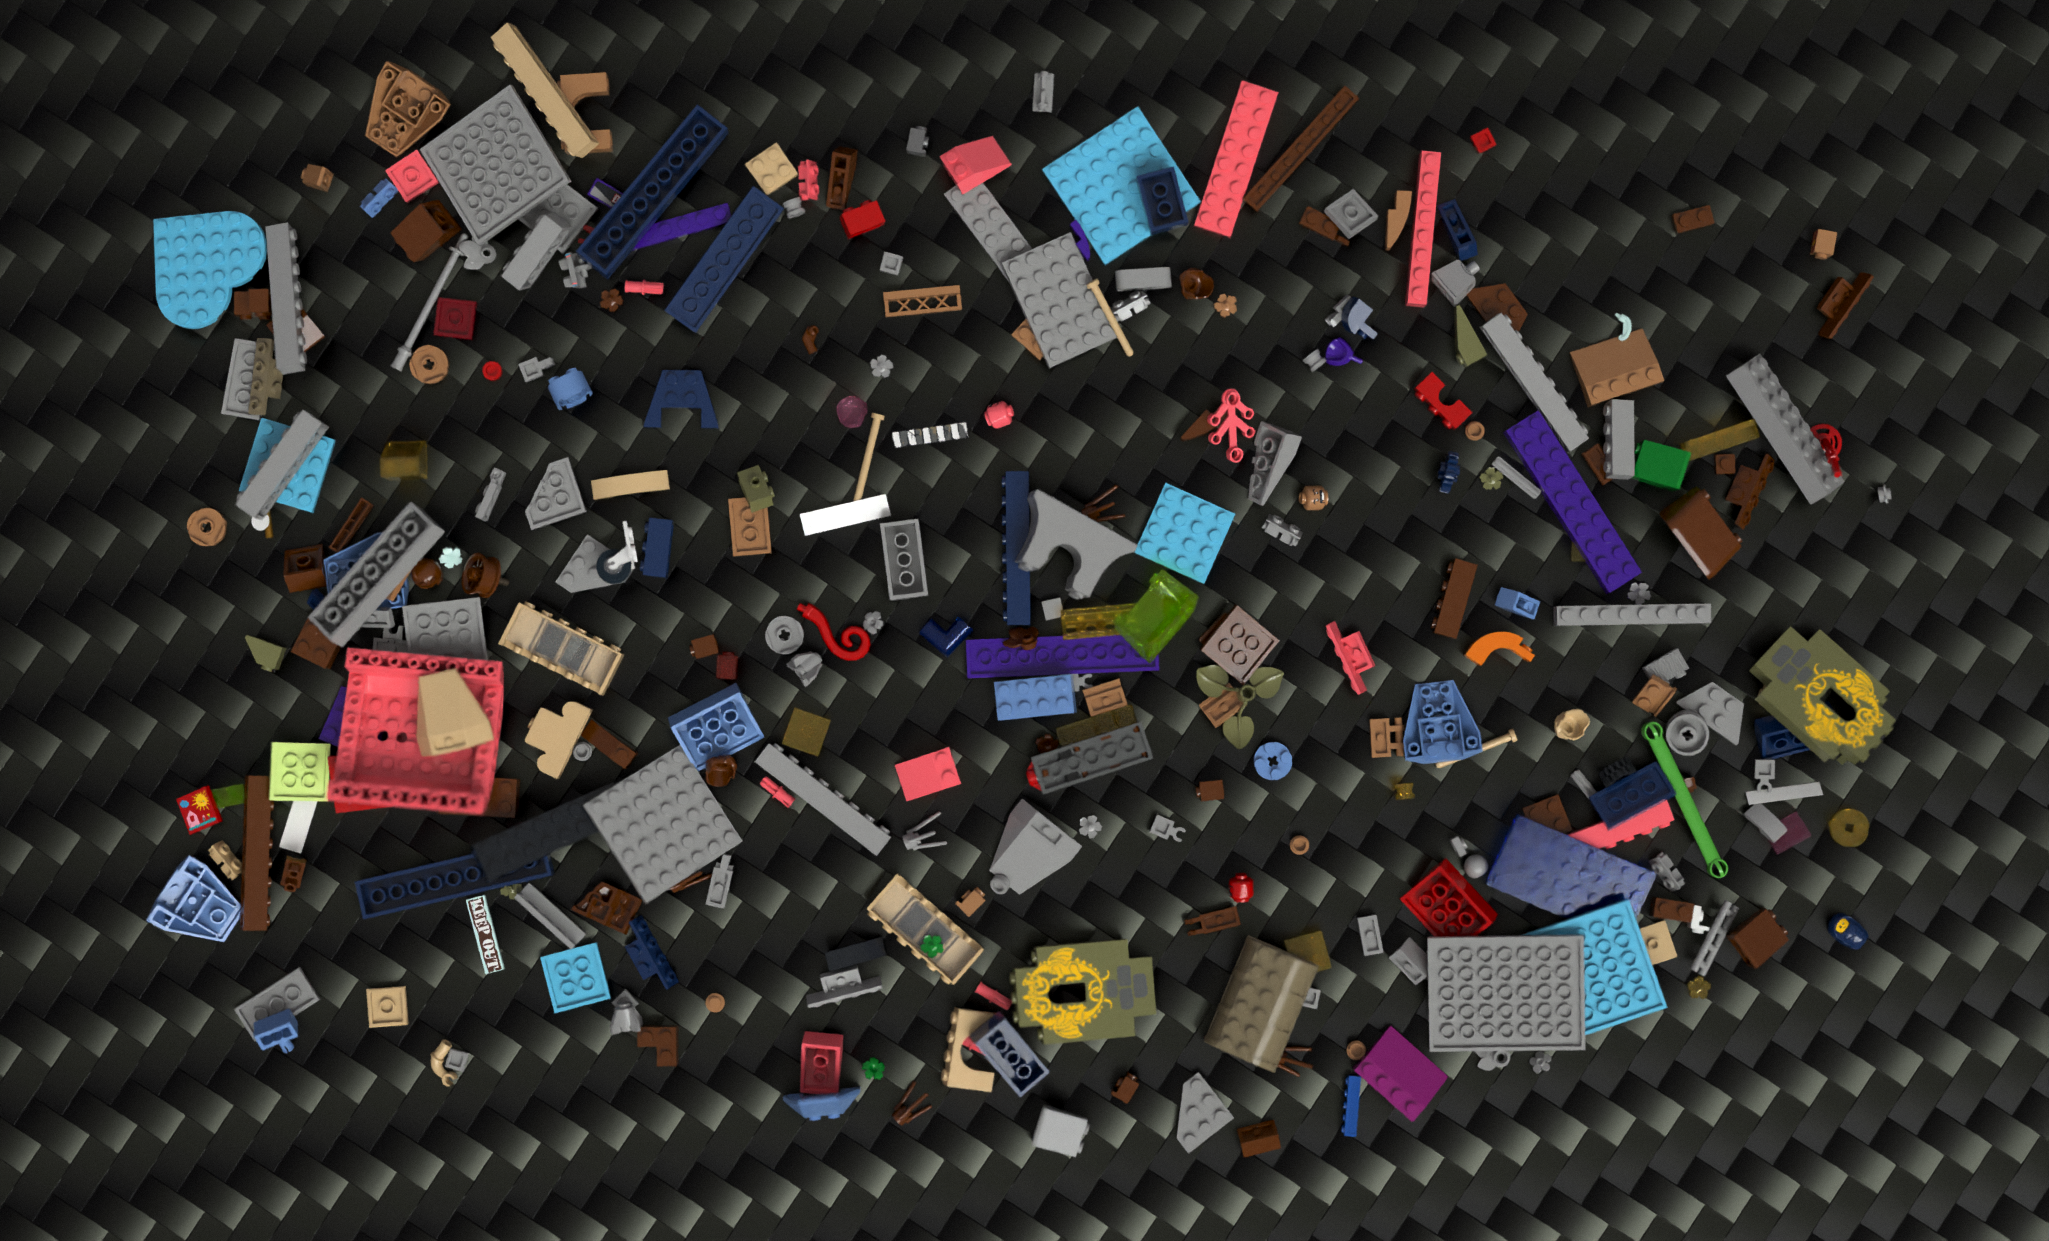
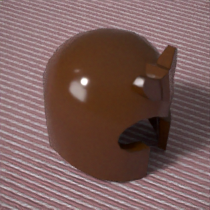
M427 557L421 558L410 572L413 582L417 586L428 590L435 584L439 586L444 576L440 564L434 559Z

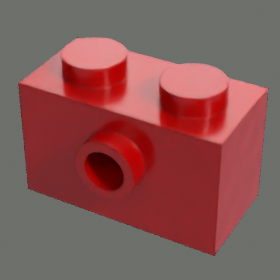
M867 200L860 204L861 207L856 209L849 207L842 211L843 214H841L839 219L848 239L884 225L886 221L877 200L873 202Z

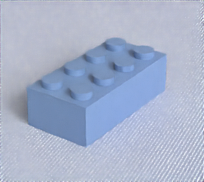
M1073 674L994 682L998 721L1077 713Z

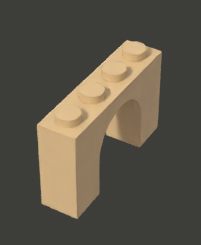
M954 1008V1012L950 1016L952 1027L947 1035L949 1046L944 1054L946 1064L945 1069L941 1073L942 1084L948 1087L992 1092L994 1072L967 1067L962 1061L960 1051L963 1041L996 1013Z

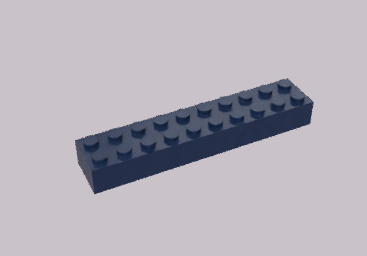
M697 104L576 250L578 257L608 280L728 135L727 127Z
M473 854L356 881L355 886L363 919L543 878L555 873L551 855H548L486 883Z

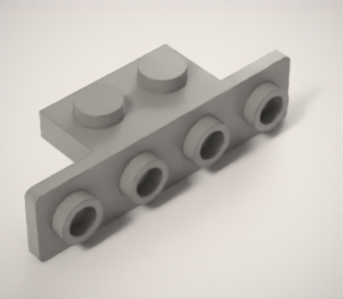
M857 965L820 974L824 991L806 995L808 1008L820 1007L826 1003L838 1002L849 997L854 998L868 992H876L883 988L881 977L877 976L861 980Z

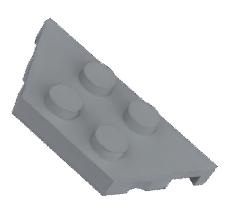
M1710 682L1675 702L1684 710H1692L1699 713L1705 719L1708 727L1734 745H1738L1744 703L1724 689Z

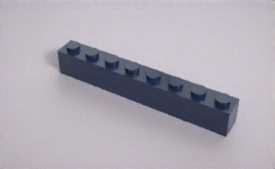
M1006 471V476H1002V487H1006V495H1002V507H1006V514H1002V526H1006V533H1002V543L1006 545V552H1003V564H1007V572H1003V583H1007V591H1003V602H1007V610H1003V621H1007V626L1030 625V571L1026 572L1018 567L1019 564L1015 562L1029 533V503L1027 501L1029 495V471Z

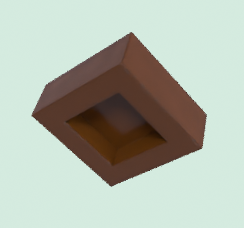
M1735 454L1714 455L1715 474H1735Z

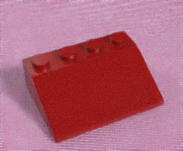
M1444 858L1400 898L1434 937L1477 936L1491 925L1498 915L1447 858Z

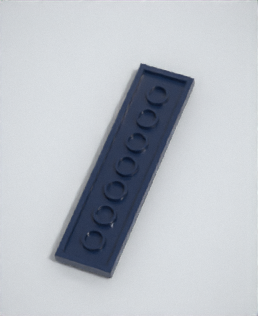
M752 186L664 311L696 333L784 208Z

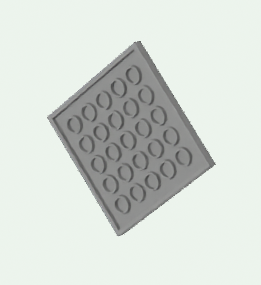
M513 85L504 88L420 149L477 245L480 246L571 182Z
M681 745L583 805L645 904L743 842L693 763L689 761Z

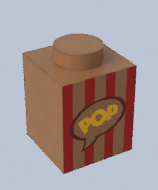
M1822 229L1814 231L1810 254L1815 255L1817 259L1823 260L1832 256L1837 232Z

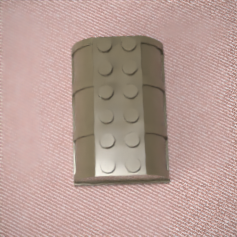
M1248 935L1222 999L1218 1004L1210 1028L1204 1038V1042L1275 1073L1319 965Z

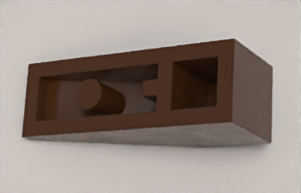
M839 146L832 152L826 207L840 210L846 209L856 168L858 150Z
M593 720L589 722L581 734L583 738L624 769H628L638 755V752Z

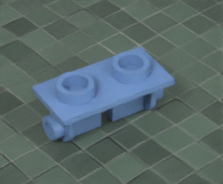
M386 178L384 181L381 180L373 189L377 193L375 196L370 192L361 201L360 207L372 218L380 212L381 208L398 191Z

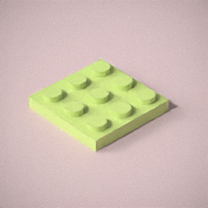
M271 742L269 800L328 802L326 800L329 781L327 757L330 756L331 744Z

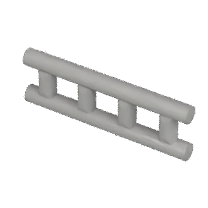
M1726 900L1690 968L1697 972L1700 967L1698 973L1704 977L1739 910V907L1732 905L1731 909H1729L1732 903Z

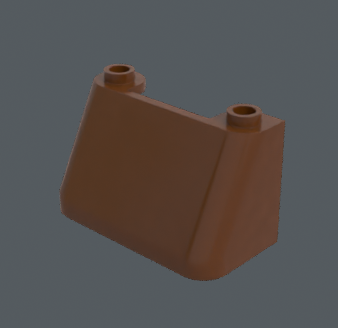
M1695 486L1662 510L1659 515L1709 580L1741 549L1740 543L1743 541L1737 533L1732 534L1708 500L1711 497L1706 490H1700Z

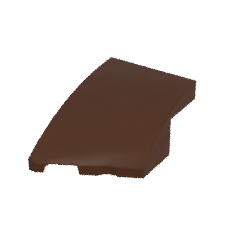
M601 882L595 887L594 891L589 892L571 910L627 935L630 928L629 922L634 920L642 899Z

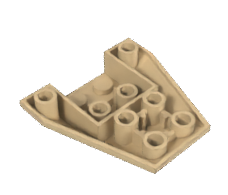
M457 669L419 677L416 738L421 756H435L494 740L490 720Z

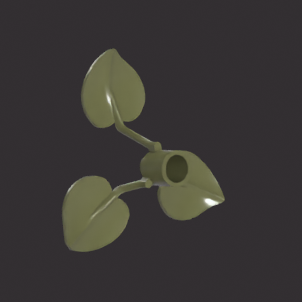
M1210 665L1197 669V683L1205 695L1216 698L1222 694L1223 689L1237 692L1238 700L1243 702L1237 717L1232 716L1223 724L1225 738L1237 749L1245 747L1254 732L1252 719L1248 716L1241 717L1247 702L1252 700L1255 694L1265 699L1276 695L1284 675L1283 671L1272 667L1257 668L1249 678L1252 686L1246 685L1241 688H1232L1225 686L1228 683L1229 677L1227 672L1220 666Z

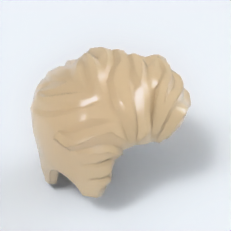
M1572 709L1562 712L1556 717L1554 729L1559 738L1574 741L1584 735L1590 720L1583 710Z

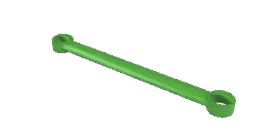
M1646 722L1641 729L1642 736L1649 741L1663 773L1676 791L1675 798L1707 863V872L1712 877L1722 878L1728 872V865L1721 859L1662 736V727L1657 722ZM1648 726L1654 734V738L1650 739L1646 734V729ZM1713 864L1716 865L1720 873L1719 875L1712 873Z

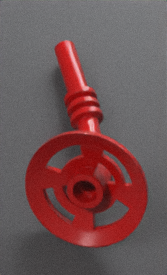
M1818 424L1811 427V432L1819 440L1821 447L1825 451L1827 462L1831 465L1834 477H1840L1842 473L1838 464V454L1842 448L1841 435L1833 426L1828 424ZM1828 429L1829 433L1818 434L1816 430ZM1834 436H1836V438H1837V448H1836V449L1834 448V447H1835V438H1834Z

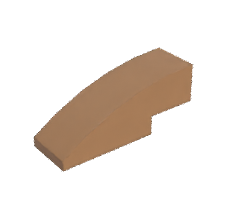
M1412 191L1395 192L1394 210L1388 209L1386 212L1385 250H1389L1405 225L1411 205Z

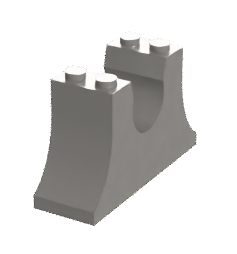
M1037 489L1030 492L1027 497L1031 511V524L1027 539L1015 562L1019 564L1018 567L1026 572L1040 569L1048 560V555L1054 547L1060 546L1067 549L1073 557L1074 567L1071 574L1067 577L1065 590L1069 592V596L1078 600L1079 598L1090 597L1104 570L1118 557L1135 552L1138 545Z

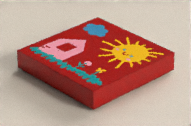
M205 786L176 799L190 835L223 822L210 786Z

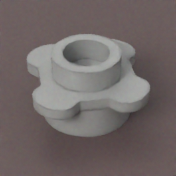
M1885 484L1883 487H1878L1879 501L1888 504V499H1892L1890 488H1886Z

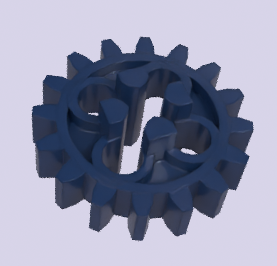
M1448 451L1446 461L1440 463V469L1438 470V479H1441L1440 492L1449 493L1453 482H1457L1460 466L1457 465L1459 455L1456 452Z

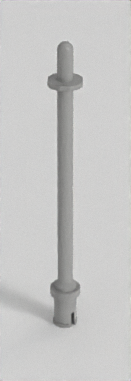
M466 233L460 236L455 248L449 247L453 252L405 344L398 347V353L391 367L402 372L408 357L412 356L411 347L459 255L465 256L458 246L468 240Z

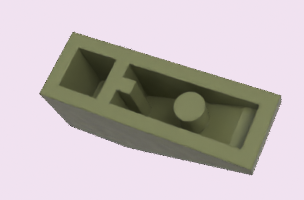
M1456 306L1454 308L1455 347L1457 353L1455 357L1460 365L1463 364L1466 368L1487 356V353L1461 306Z

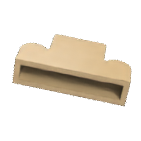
M572 701L563 706V716L549 709L540 708L536 718L532 717L528 724L530 730L525 738V742L545 752L537 760V767L540 771L560 779L593 709Z

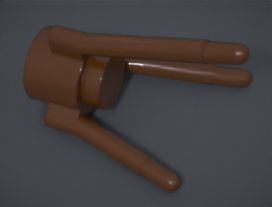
M1114 485L1095 500L1086 504L1085 508L1081 509L1082 514L1097 523L1124 518L1125 514L1097 518L1100 516V511L1114 506L1115 503L1111 502L1099 508L1095 504L1117 489L1118 485Z
M699 871L683 879L670 889L674 893L679 890L682 891L686 887L711 878L713 873L693 880L702 874Z
M1285 1047L1284 1051H1311L1312 1049L1310 1047ZM1283 1052L1277 1066L1297 1077L1300 1074L1283 1065L1285 1062L1310 1069L1313 1068V1065L1287 1058L1286 1052Z
M913 1081L900 1102L894 1107L895 1112L892 1114V1117L901 1126L904 1123L908 1124L914 1118L932 1108L931 1105H928L911 1115V1111L928 1096L927 1093H924L908 1108L905 1105L902 1107L915 1087V1081Z

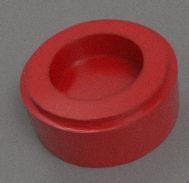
M489 361L484 364L482 373L488 380L495 381L501 377L502 367L495 361Z

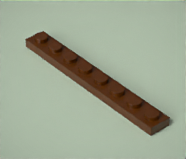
M1344 86L1248 192L1243 201L1258 212L1359 100V97Z

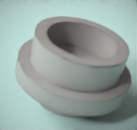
M579 742L573 748V755L579 761H586L592 755V748L586 742Z

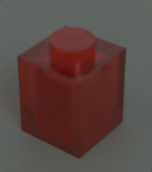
M723 652L722 655H718L716 678L737 680L738 656H734V652Z

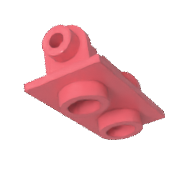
M806 160L801 161L800 165H798L799 179H805L804 183H799V197H801V200H818L819 186L817 184V175L819 171L817 162Z

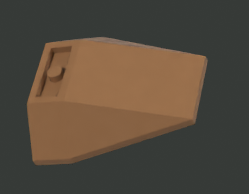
M386 61L377 77L365 136L395 157H399L442 120L451 103L442 91L411 70Z

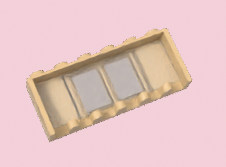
M525 601L524 604L518 603L498 644L604 696L625 655L620 652L621 648L613 644L609 647L603 644V639L595 635L591 638L586 635L587 631L576 627L574 630L569 627V622L561 618L559 621L552 619L553 614L545 610L539 612L535 610L536 606Z
M898 873L867 908L869 911L867 914L873 920L877 921L879 919L883 923L882 927L888 933L894 932L898 936L897 941L903 946H910L913 949L911 953L918 959L921 957L927 961L925 965L933 972L937 970L941 973L940 978L948 985L950 982L954 985L984 951L980 944ZM928 934L931 935L932 939L934 935L942 938L939 944H943L944 950L942 953L937 952V955L933 958L928 957V952L924 953L920 947L922 944H925L923 940Z

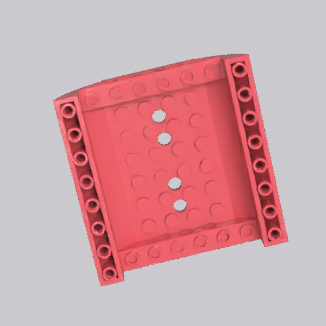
M348 648L345 667L349 671L344 713L334 781H328L326 800L483 814L487 808L494 785L504 700L502 662ZM457 669L490 720L494 740L435 756H421L416 738L419 677ZM387 732L388 738L385 741L378 740L379 733ZM401 733L407 734V740L403 743L397 741V737Z

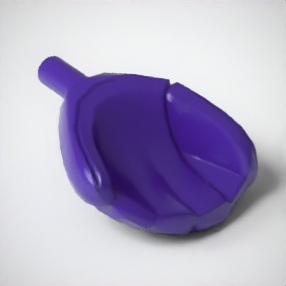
M1340 337L1333 339L1325 351L1326 363L1329 365L1342 366L1349 363L1350 360L1362 364L1363 360L1353 356L1354 352L1350 345Z

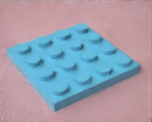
M261 418L239 491L247 489L249 479L253 475H257L262 461L270 457L272 447L276 443H280L282 433L291 426ZM322 436L276 502L314 513L336 442L335 439Z
M1165 483L1134 553L1204 584L1235 514Z

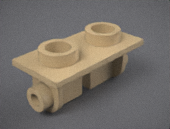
M223 840L211 846L208 850L210 852L209 855L217 865L223 861L224 865L221 867V870L227 878L234 880L238 877V874L242 873V862L236 858L230 847Z

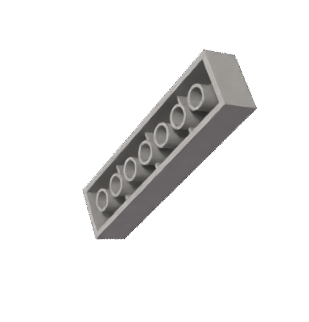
M1761 354L1745 362L1726 376L1810 504L1829 495L1844 483L1842 475L1838 478L1834 477L1831 465L1827 462L1825 451L1821 447L1819 440L1815 438L1810 430V426L1803 420L1798 408L1794 406L1788 393L1782 388L1777 376L1773 374L1767 361Z
M410 502L308 618L330 641L343 647L445 531L422 508Z

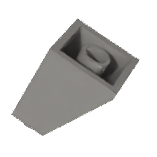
M1043 1104L1032 1137V1145L1076 1157L1077 1153H1081L1084 1142H1081L1083 1134L1087 1135L1090 1124L1087 1123L1088 1119Z

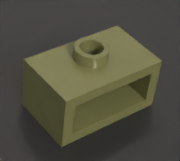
M759 465L737 472L739 484L751 513L773 505L772 497H775L771 486H767V475L765 471L761 472Z

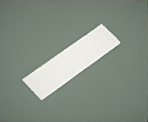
M886 494L800 514L805 536L891 516Z
M293 801L279 847L297 853L302 852L317 801Z

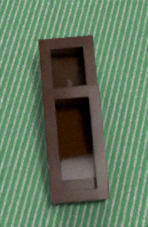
M1206 409L1182 435L1180 440L1195 439L1216 429L1227 417V410L1220 418V423L1217 426H1212L1207 422V417L1211 413Z

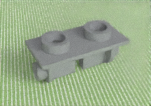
M1046 71L1035 73L1033 111L1052 112L1054 74H1048Z
M1143 290L1135 291L1129 295V298L1116 301L1110 309L1115 314L1117 322H1122L1133 316L1130 311L1131 308L1134 309L1135 313H1138L1148 308L1147 305L1150 302Z
M1269 514L1262 526L1265 529L1264 532L1275 538L1279 532L1282 533L1279 540L1289 546H1296L1303 533L1297 526L1293 524L1288 525L1277 515L1272 516Z
M1661 852L1656 858L1649 860L1653 871L1659 875L1664 886L1670 892L1681 889V886L1685 884L1684 878L1677 868L1670 871L1669 868L1674 864L1667 854Z

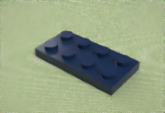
M1655 761L1589 797V801L1608 831L1676 796V791Z

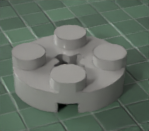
M779 616L773 619L765 633L768 646L780 654L795 652L802 645L804 638L801 624L788 616ZM782 630L790 633L786 641L784 638L780 639L779 637L782 634Z

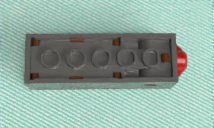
M1138 722L1031 757L1032 761L1026 771L1030 786L1046 794L1153 759L1142 722Z

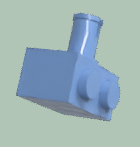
M290 1008L254 1022V1038L262 1050L277 1044L280 1045L284 1053H288L287 1049L289 1052L293 1050L294 1045L290 1039L298 1037V1021Z

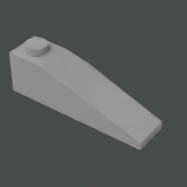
M1261 421L1254 441V445L1257 447L1256 456L1252 459V463L1255 465L1254 474L1250 477L1249 500L1262 506L1265 504L1296 455L1302 436Z

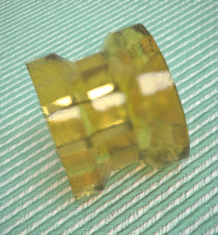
M1413 783L1394 784L1397 790L1396 800L1415 798L1414 793H1412Z

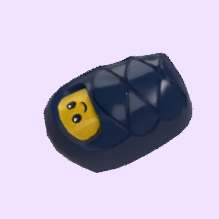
M1845 913L1835 914L1828 923V933L1836 941L1850 949H1860L1868 939L1867 931L1855 919Z

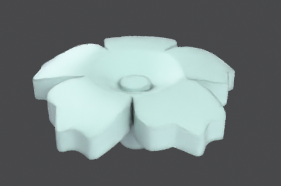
M451 547L443 548L444 554H441L438 558L440 563H444L447 568H453L454 564L458 565L462 562L460 548L457 547L453 550Z

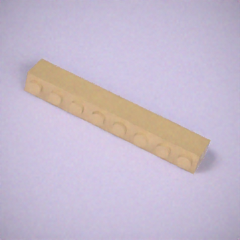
M506 23L491 36L494 48L505 57L504 62L510 68H513L516 79L521 83L523 82L526 87L524 88L526 93L535 99L536 107L547 116L545 118L546 121L557 130L556 135L567 144V151L572 156L585 157L599 142L517 27Z

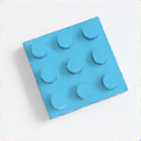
M597 942L540 957L554 1013L611 999Z

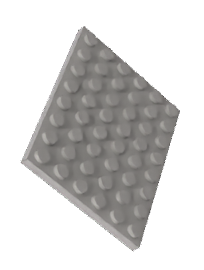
M1583 934L1427 937L1430 1052L1585 1050Z

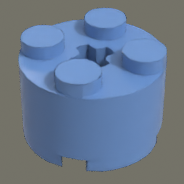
M576 368L569 369L565 375L561 377L555 376L548 381V390L559 410H563L561 406H566L567 409L587 400L586 395L588 393L590 396L592 395V390L583 372L577 371Z

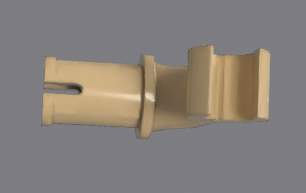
M443 1039L436 1050L430 1054L431 1068L436 1075L442 1078V1083L445 1086H451L454 1083L449 1080V1077L455 1080L458 1076L453 1071L447 1072L442 1065L444 1057L452 1047L448 1040Z

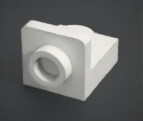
M1694 905L1692 923L1688 922L1687 927L1692 928L1694 933L1704 934V930L1709 931L1710 927L1699 925V922L1703 920V910H1701V906Z

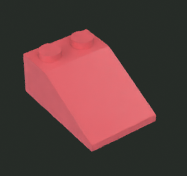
M993 136L956 146L939 156L962 195L1011 166L1010 161Z
M950 747L895 765L906 801L961 784Z
M805 1031L801 1051L800 1093L819 1095L839 1093L843 1035Z

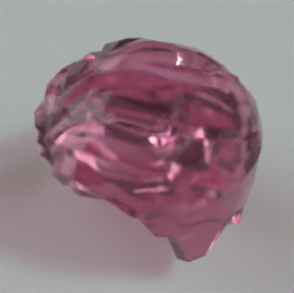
M857 396L843 398L837 405L839 421L848 428L861 426L864 416L867 414L866 402Z

